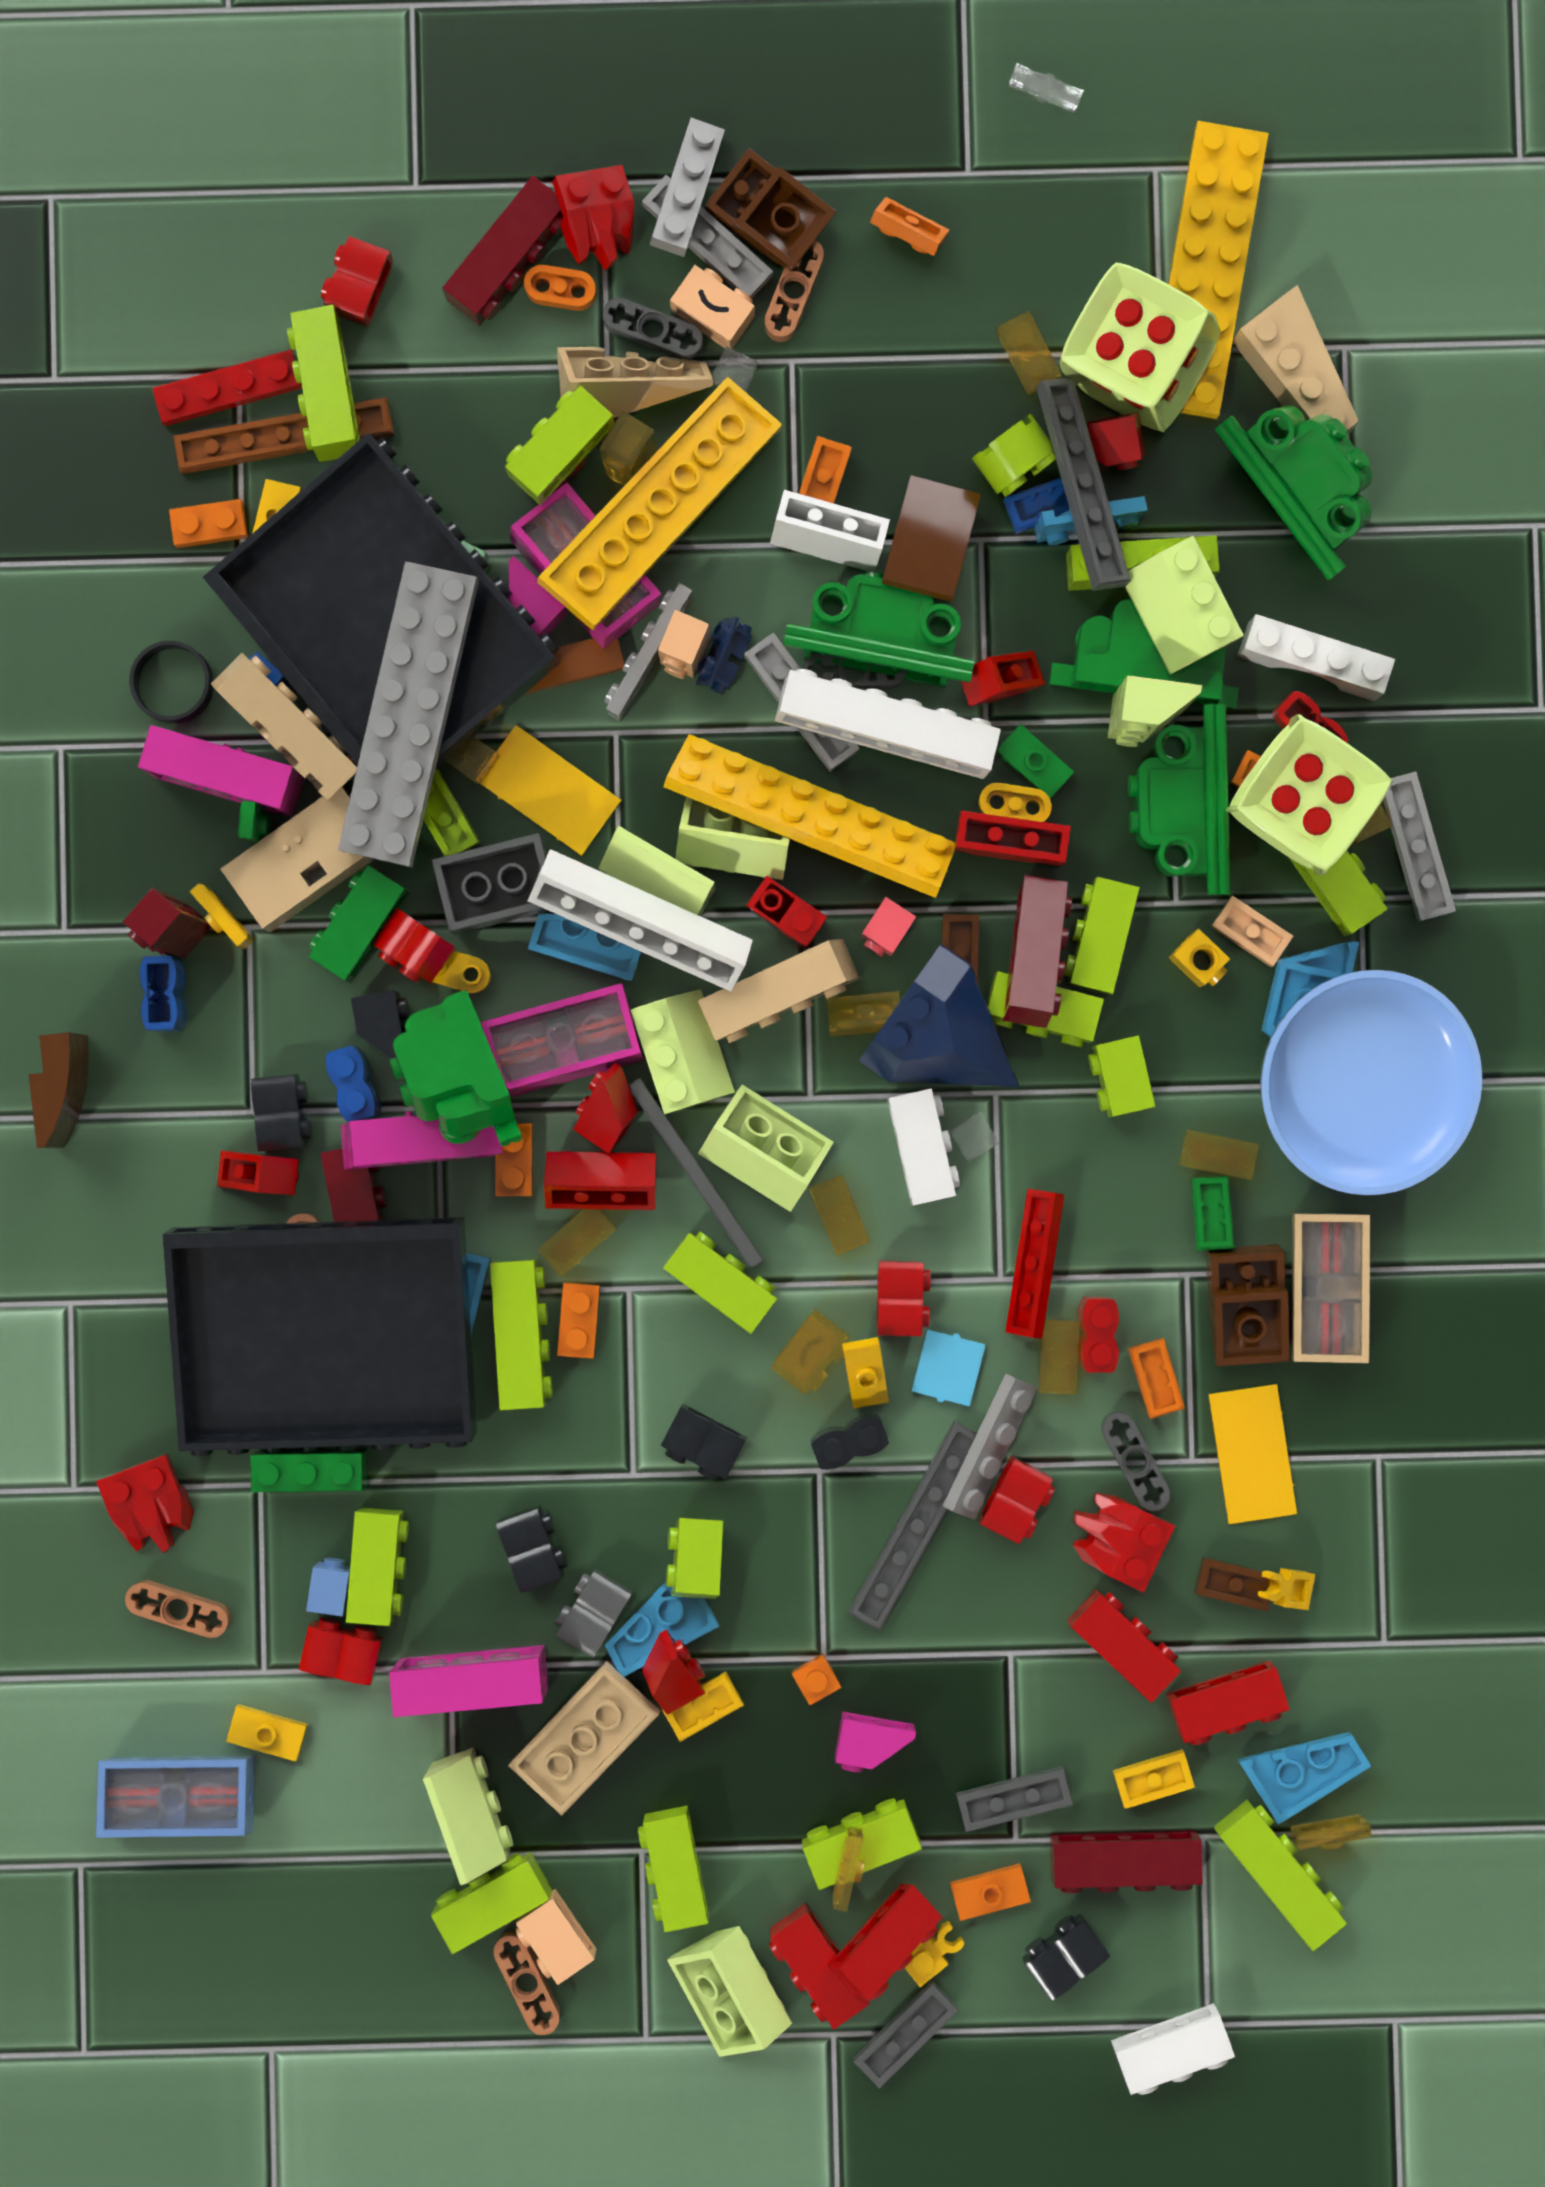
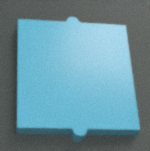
M927 1329L911 1391L935 1397L940 1403L947 1400L970 1406L986 1345L960 1338L958 1333H954L952 1336Z

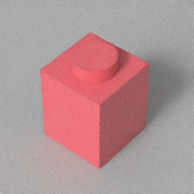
M885 897L861 934V937L866 940L863 946L880 957L884 953L891 956L916 916Z

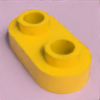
M992 783L986 786L978 800L979 809L983 814L1045 822L1052 810L1051 800L1044 791L1004 783ZM992 797L1002 799L1003 806L1000 809L991 807L990 799ZM1033 802L1037 804L1039 808L1038 813L1035 815L1029 814L1026 811L1027 803Z
M453 950L432 982L460 991L467 990L470 994H476L484 991L489 986L491 970L482 959ZM470 968H475L478 971V977L475 981L470 982L465 977L466 971Z

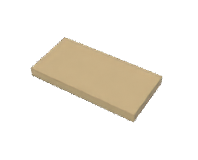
M606 1661L513 1758L508 1766L562 1816L659 1715L660 1710Z

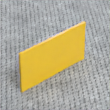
M515 725L476 779L477 782L497 795L498 799L507 802L556 837L557 841L560 840L581 856L622 801L517 725Z
M1277 1384L1208 1394L1228 1524L1297 1514L1293 1490L1294 1483H1292L1282 1419L1283 1412L1281 1411Z

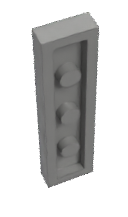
M690 118L650 241L651 246L682 257L685 256L725 129Z
M667 175L642 200V206L656 219H658L671 179ZM702 206L700 207L688 248L731 287L742 290L752 299L773 277V270Z
M679 583L675 591L669 589L659 606V609L663 610L656 623L652 620L649 622L641 637V640L645 643L638 654L635 652L631 653L623 667L626 675L621 684L614 683L606 695L604 702L608 704L606 711L609 716L620 722L659 657L658 648L674 611L677 610L685 613L693 599L691 589Z
M774 632L744 653V658L779 703L784 681L789 671H796L800 667ZM797 728L829 772L860 750L855 743Z
M1417 772L1392 778L1393 783H1391L1383 799V803L1417 922L1453 913L1456 909Z
M1005 1374L943 1504L945 1508L975 1520L980 1508L984 1504L985 1497L993 1480L1000 1470L1002 1461L1016 1436L1022 1419L1031 1405L1037 1387L1009 1374Z

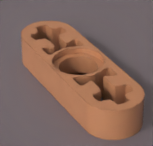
M817 240L809 248V250L813 251V258L816 261L811 259L808 261L805 274L799 272L802 258L795 266V271L787 268L783 270L765 316V331L774 341H788L797 331L823 265L824 251L822 245ZM791 281L800 282L804 286L805 292L800 298L791 299L784 293L785 285ZM784 305L790 308L787 314V324L790 327L783 326L781 331L775 329V322L772 320L780 319Z
M150 1580L137 1582L129 1588L125 1596L126 1606L131 1613L207 1638H216L222 1635L229 1628L232 1620L230 1610L222 1603ZM146 1589L148 1590L147 1597L158 1601L162 1598V1594H165L167 1597L163 1600L160 1613H158L156 1609L159 1607V1604L148 1602L142 1607L140 1606V1599L135 1597V1594H139ZM181 1599L187 1604L188 1614L185 1618L176 1619L170 1614L169 1604L172 1600ZM197 1605H199L201 1609L198 1611V1614L209 1616L213 1611H216L218 1613L217 1619L222 1621V1624H218L211 1629L209 1628L210 1621L199 1617L195 1620V1624L190 1621L195 1616Z
M515 1930L506 1931L496 1941L494 1958L529 2029L537 2035H548L558 2026L561 2014L560 2007L537 1964L531 1947L526 1948L522 1944ZM508 1941L512 1946L519 1945L516 1956L520 1966L513 1972L510 1970L514 1968L516 1963L510 1953L505 1955L503 1953ZM524 1973L532 1974L537 1979L538 1986L531 1992L522 1991L517 1985V1978ZM541 1993L544 1994L539 2000L542 2010L544 2012L551 2011L552 2013L549 2023L546 2024L543 2019L537 2021L535 2019L538 2008L533 2000L537 1999Z

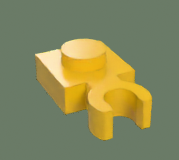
M1280 1568L1279 1574L1265 1570L1261 1576L1268 1578L1270 1585L1266 1591H1258V1596L1274 1601L1273 1604L1285 1608L1309 1610L1316 1574Z
M946 1921L939 1926L935 1938L930 1939L924 1944L920 1943L911 1953L913 1959L905 1969L919 1987L923 1986L949 1965L944 1954L956 1953L965 1944L962 1936L953 1942L945 1940V1935L953 1929L950 1921Z

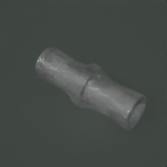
M1019 63L1016 64L1008 84L1009 87L1037 97V101L1044 104L1047 101L1063 107L1072 113H1075L1084 91L1054 79L1055 75L1049 72L1045 75Z

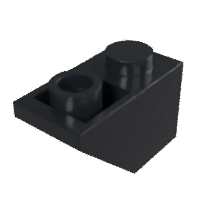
M394 990L351 998L357 1034L389 1057L395 1058L393 1042L397 1036L406 1032L404 1020L409 1018L406 998H400L399 992Z

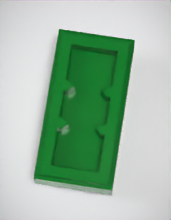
M1022 724L996 750V753L1034 788L1044 791L1050 799L1074 773L1070 767Z
M243 801L240 807L237 836L252 846L265 838L270 832V812L256 802Z
M1229 1176L1192 1178L1191 1191L1196 1252L1233 1250L1234 1238Z

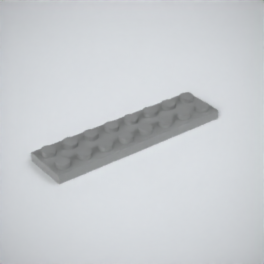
M405 561L338 847L339 851L411 868L413 866L479 584V579L475 576Z

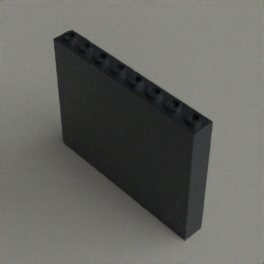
M367 433L205 574L203 578L358 765L405 561L477 577L479 584L435 768L437 770L561 663L555 656L559 648L545 632L541 636L531 627L536 622L522 604L516 609L508 599L513 593L499 577L492 580L486 573L485 569L490 565L476 549L469 552L461 543L466 539V536L453 521L446 524L438 515L443 511L441 506L430 493L424 497L415 487L420 481L406 465L400 469L392 460L397 454L382 437L377 441Z
M464 1217L172 1227L163 1234L179 1451H191V1455L204 1456L213 1453V1450H227L228 1454L238 1455L249 1452V1449H263L264 1453L272 1454L283 1452L286 1448L300 1447L301 1452H316L321 1450L322 1447L336 1446L338 1451H351L357 1449L358 1445H372L375 1450H387L395 1447V1444H409L410 1448L422 1449L430 1447L431 1443H445L446 1447L457 1448L466 1446L467 1442H472L477 1433Z

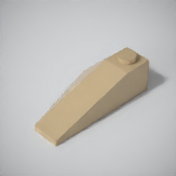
M557 347L561 397L569 390L574 392L581 385L613 414L614 418L713 386V378L706 362L662 356L656 362H652L638 357L639 353L627 351L625 358L605 355V348Z

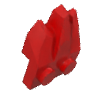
M617 165L556 176L552 184L563 214L560 227L568 249L578 265L585 262L589 252H592L596 255L604 270H608L617 260L616 247L623 253H630L634 235V199L623 166Z
M168 1453L96 1481L112 1522L136 1552L145 1547V1538L150 1535L160 1550L166 1553L175 1545L171 1530L172 1526L182 1530H190L194 1510L185 1486H180Z
M1095 1492L1094 1503L1099 1507L1097 1513L1091 1514L1074 1510L1073 1523L1088 1534L1084 1539L1075 1540L1072 1545L1082 1561L1144 1593L1175 1525L1117 1496Z

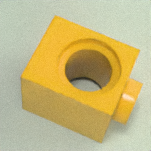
M1199 928L1193 931L1168 957L1199 988L1207 983L1214 986L1228 971L1224 965L1230 960ZM1197 951L1205 952L1210 958L1209 968L1205 971L1199 970L1193 963V956Z

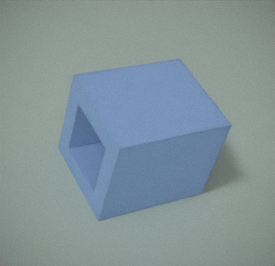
M328 1557L324 1558V1562H318L313 1566L306 1611L344 1616L347 1612L350 1566H345L346 1560Z

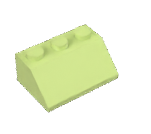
M1194 536L1173 545L1128 571L1131 582L1125 588L1169 675L1244 636Z
M1127 675L1113 695L1107 738L1116 739L1117 745L1137 747L1138 742H1145L1183 713L1199 696L1202 685Z
M686 797L678 832L676 860L692 867H705L724 870L729 873L736 872L762 878L768 876L773 879L783 880L790 839Z
M620 826L616 829L599 866V870L602 873L698 916L702 915L716 891L714 881Z
M701 989L667 997L630 1009L665 1115L735 1093L718 1040L715 1041L698 1003V1000L704 998Z
M741 1085L714 1125L698 1154L791 1212L834 1142L746 1086Z
M474 1747L432 1762L423 1778L460 1885L469 1883L507 1861L510 1847L513 1846L510 1830L507 1825L501 1826L497 1814L501 1812L497 1794L494 1790L489 1792L485 1778L489 1776L483 1756L477 1757Z
M740 1926L716 1931L667 1959L719 2057L764 2050L792 2024L785 2011L784 2004L776 1995L768 1980L766 1971L760 1965L750 1947L747 1936L742 1932Z

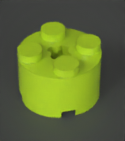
M1029 414L1024 420L1019 421L992 441L987 449L977 453L972 460L997 494L1002 492L1007 497L1028 481L1024 476L1027 472L1031 471L1034 476L1056 460L1051 441L1032 414Z

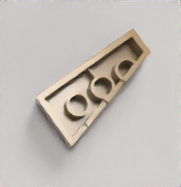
M1298 285L1240 328L1232 343L1282 406L1290 405L1298 408L1303 413L1305 421L1320 414L1329 415L1332 418L1338 419L1345 426L1348 434L1352 431L1359 420Z
M241 653L211 685L279 753H282L286 760L304 778H307L328 801L356 773L357 767L344 754L346 751L333 735L328 738L319 729L323 723L309 708L302 713L293 704L298 697L283 682L276 687L267 678L272 671L256 655L249 660Z
M828 940L737 982L732 991L722 989L698 1000V1003L715 1041L727 1038L728 1043H732L748 1036L747 1028L759 1024L761 1029L779 1022L781 1020L779 1014L792 1009L793 1013L796 1014L813 1006L812 1000L825 995L826 999L846 991L845 985L860 979V976L844 940Z

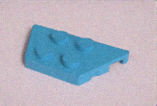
M1347 941L1278 959L1261 1031L1271 1038L1285 1013L1301 997L1320 984L1352 973L1359 942Z

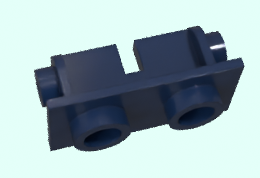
M737 617L724 618L723 621L716 625L711 636L713 644L709 654H706L698 665L697 674L699 677L696 685L709 686L712 684L710 689L721 695H724L726 689L730 690L739 666L728 661L730 655L739 660L743 659L744 653L753 637L750 634L752 630L750 626L738 623L739 618Z

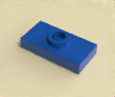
M1061 477L1007 496L1003 500L1015 534L1035 528L1042 511L1054 510L1055 517L1069 511V504Z

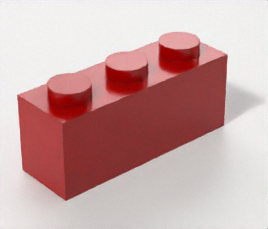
M961 811L958 816L954 852L1062 867L1066 863L1071 826Z
M604 1151L546 1152L544 1174L546 1209H656V1153L610 1152L608 1154Z
M1096 1589L1067 1619V1622L1075 1632L1152 1703L1181 1672L1175 1663L1178 1656L1163 1642L1159 1646L1155 1645L1148 1638L1152 1631L1136 1616L1130 1621L1121 1612L1125 1606L1111 1592L1104 1596Z
M1270 1661L1166 1693L1178 1734L1184 1743L1190 1742L1191 1745L1206 1743L1212 1739L1211 1735L1225 1731L1226 1734L1243 1731L1247 1728V1723L1260 1720L1261 1723L1275 1721L1282 1717V1712L1290 1710L1277 1668Z
M900 1883L827 1966L856 1998L865 2001L875 2000L885 1992L889 1985L887 1981L895 1971L903 1970L913 1959L911 1953L920 1943H926L934 1936L937 1931L936 1925L943 1917L914 1885Z
M804 1903L770 1927L771 1941L768 1945L779 1962L785 1959L792 1969L789 1975L800 1992L804 1990L808 1992L813 1999L810 2005L822 2023L827 2020L834 2030L870 2005V2001L856 1998L827 1966L840 1951L807 1903Z

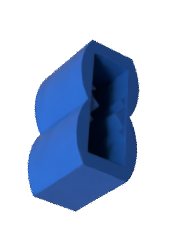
M144 956L140 966V982L146 993L141 1004V1017L146 1030L154 1032L183 1031L187 1021V1007L182 997L186 984V972L181 959L173 956Z
M352 1045L328 1052L326 1055V1069L329 1078L338 1088L337 1105L343 1118L349 1122L379 1117L381 1113L380 1097L375 1087L369 1082L370 1065L364 1052L359 1047Z

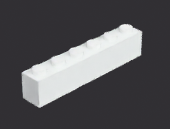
M807 669L789 671L784 681L775 721L980 779H984L992 769L1001 731L999 728L992 727L991 722L984 719L972 718L967 720L957 717V713L949 709L938 708L935 711L922 707V703L913 699L904 698L900 701L889 698L885 692L878 689H867L864 691L853 688L852 684L846 680L832 679L829 681L817 677L815 672Z
M551 849L528 898V902L728 991H732L742 973L753 941Z

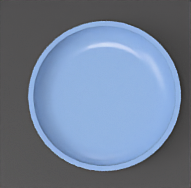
M1366 970L1348 973L1320 984L1295 1002L1278 1023L1269 1040L1262 1063L1260 1078L1262 1107L1266 1122L1280 1149L1301 1172L1314 1181L1340 1192L1357 1195H1381L1409 1188L1433 1175L1453 1157L1465 1141L1474 1123L1481 1099L1482 1067L1480 1054L1473 1033L1463 1015L1445 995L1433 986L1420 979L1393 971Z

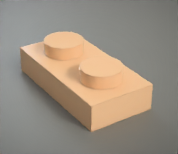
M1234 896L1229 898L1211 925L1212 929L1270 967L1275 965L1293 938V935Z

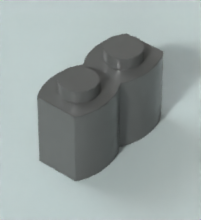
M597 1569L594 1570L591 1576L586 1573L583 1574L573 1591L579 1595L572 1608L565 1605L554 1623L560 1627L556 1636L592 1658L595 1657L633 1592Z

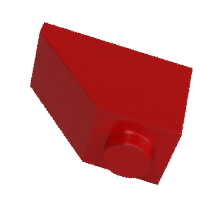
M1139 411L1086 422L1096 459L1104 466L1116 465L1117 471L1137 467V460H1141L1146 456Z
M1034 650L988 657L974 664L970 683L961 681L963 693L970 707L994 703L1045 685Z
M221 1150L217 1187L258 1193L295 1195V1187L299 1177V1159Z

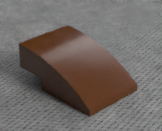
M748 148L705 204V210L737 239L791 271L837 212L780 166L775 169L750 148Z
M911 475L882 584L952 602L981 494Z
M71 1032L39 1036L43 1073L28 1074L37 1148H64L73 1133L82 1109L89 1068L88 1036Z
M1280 1245L1237 1246L1233 1250L1206 1251L1210 1323L1216 1366L1288 1362V1291L1285 1288V1255Z

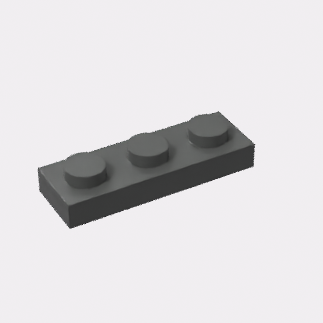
M1062 1766L956 1793L966 1832L1073 1805Z
M931 1980L853 2057L854 2063L880 2089L958 2012L957 2005Z

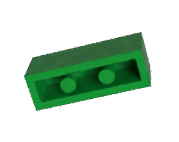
M367 865L364 871L359 869L349 883V888L352 889L345 901L340 899L334 905L329 914V918L332 921L324 932L322 930L317 932L309 945V949L312 950L308 956L310 959L349 983L352 982L373 950V942L396 908H400L410 893L369 865Z
M324 1449L316 1452L285 1450L272 1454L264 1453L263 1450H260L251 1455V1492L362 1491L369 1485L368 1449H355L351 1451Z

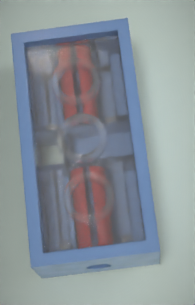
M255 1756L122 1757L98 1761L96 1838L245 1836L251 1833L254 1826Z

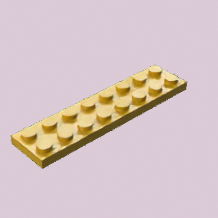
M1197 121L1195 126L1168 285L1192 297L1208 311L1212 312L1220 328V337L1217 340L1215 350L1204 373L1180 413L1217 419L1220 415L1269 135L1266 132Z
M727 377L541 573L537 583L591 630H594L780 431L782 424Z
M691 734L686 738L663 786L936 898L954 853L955 842L941 835L916 827L909 822L889 816L872 807L862 805L840 794L813 785L806 780H801L774 767L764 765L740 753L732 752Z

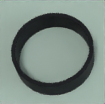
M161 641L150 645L137 656L130 671L129 684L135 702L145 713L164 723H184L200 715L209 704L214 689L211 685L214 681L213 674L207 661L192 647L178 641ZM167 649H182L194 654L202 664L205 673L204 691L197 704L189 711L176 716H162L151 712L143 703L139 693V676L143 666L152 656Z

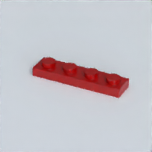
M292 349L153 387L152 390L162 424L168 426L302 389V383H297L294 376L292 361H296Z
M1027 1188L1006 1333L1037 1339L1043 1338L1065 1194Z

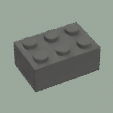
M539 833L432 860L451 933L456 935L549 911L528 902L538 874L547 857L543 838Z

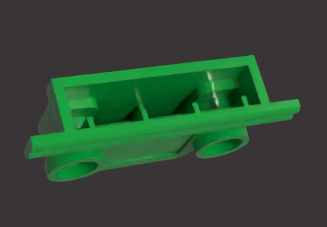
M1286 405L1263 413L1257 423L1247 432L1244 431L1233 415L1228 417L1215 431L1328 581L1346 568L1335 550L1366 526L1371 518V505L1364 496L1360 495L1372 482V471L1369 467L1368 457L1361 449L1355 448L1348 439L1345 426L1338 419L1326 414H1320L1305 421L1303 413L1298 408Z
M866 572L865 575L854 576L850 579L847 588L836 582L821 585L813 596V611L809 627L787 623L783 646L803 649V660L811 659L814 653H821L823 656L828 654L843 657L845 659L842 661L841 667L869 672L868 663H870L871 674L885 673L887 677L894 678L896 673H901L903 669L907 670L904 680L946 688L948 679L968 683L971 681L975 660L953 656L956 637L961 628V620L957 611L946 604L933 605V597L882 584L884 575L878 572ZM832 658L834 666H839L840 658ZM815 659V662L822 664V659Z
M1130 596L1129 599L1122 600L1116 605L1110 615V619L1105 616H1093L1081 625L1075 636L1076 655L1074 665L1052 663L1049 685L1115 693L1128 675L1202 685L1201 693L1191 704H1226V709L1234 710L1237 707L1239 687L1225 686L1222 680L1226 646L1169 675Z
M1226 704L1203 705L1204 727L1186 728L1182 725H1170L1164 728L1154 742V758H1148L1143 761L1136 769L1134 775L1128 776L1129 797H1134V811L1129 812V832L1135 833V839L1142 848L1157 849L1155 863L1159 871L1164 875L1170 877L1204 876L1207 877V895H1230L1229 814L1226 812L1228 807Z
M467 990L449 995L443 1001V1004L412 1014L406 1021V1032L397 1036L393 1042L396 1057L389 1059L395 1080L403 1079L404 1085L399 1086L405 1106L413 1105L417 1117L423 1121L439 1119L440 1133L446 1141L461 1144L469 1142L479 1134L480 1130L493 1126L501 1146H507L511 1142L516 1143L522 1140V1135L514 1117L509 1092Z

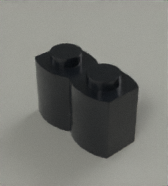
M299 1074L251 1079L258 1152L306 1147V1139H311L312 1136L309 1117L304 1118L302 1103L308 1102L306 1082L300 1081Z
M682 1404L661 1446L667 1449L665 1455L681 1464L689 1460L699 1466L697 1471L700 1474L717 1481L718 1477L727 1478L747 1437L707 1415Z
M873 1413L860 1415L849 1421L845 1427L834 1426L825 1428L816 1433L810 1440L820 1469L825 1470L839 1468L847 1464L854 1456L864 1457L876 1454L889 1444L879 1415Z
M540 1505L498 1519L496 1526L520 1593L563 1577V1568L568 1567L562 1547H555L552 1541L551 1533L555 1532V1526L549 1511L543 1513Z
M1081 1914L1076 1917L1072 1915L1064 1917L1055 1925L1054 1929L1056 1932L1045 1940L1043 1937H1039L1025 1949L1027 1954L1022 1958L1024 1964L1051 2001L1067 1992L1081 1978L1096 1970L1110 1957L1103 1943Z

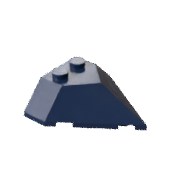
M940 944L859 1059V1062L888 1082L1020 1086L1015 1073L1011 1069L1006 1056V1050L985 998L983 999L971 964L943 944Z

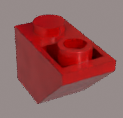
M768 876L765 877L746 905V907L770 926L805 950L808 949L827 921L826 915Z
M616 1062L605 1073L601 1070L598 1071L592 1079L588 1089L593 1092L590 1096L587 1095L578 1106L575 1113L580 1117L573 1128L574 1131L608 1154L625 1137L638 1113L622 1066Z
M667 1629L660 1632L642 1670L653 1698L668 1715L706 1694L700 1681L705 1675L695 1657L691 1659L689 1651L681 1639L675 1641Z

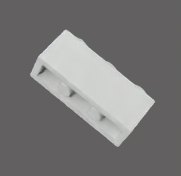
M784 490L770 544L861 570L875 572L890 519Z
M931 1088L888 1098L887 1101L911 1205L956 1196L954 1188L960 1187V1180L956 1165L949 1167L946 1153L952 1151V1145L948 1130L941 1131L938 1117L944 1116L940 1095L933 1096Z
M1214 2003L1111 2040L1131 2095L1135 2093L1140 2095L1149 2094L1159 2087L1158 2085L1171 2080L1173 2082L1185 2081L1192 2077L1193 2072L1204 2068L1211 2070L1226 2065L1229 2059L1235 2057L1221 2016Z

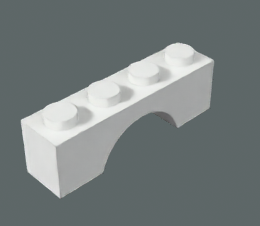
M1255 614L1248 622L1237 655L1239 658L1269 668H1289L1319 676L1335 684L1340 691L1371 701L1377 700L1385 693L1395 662L1393 658Z

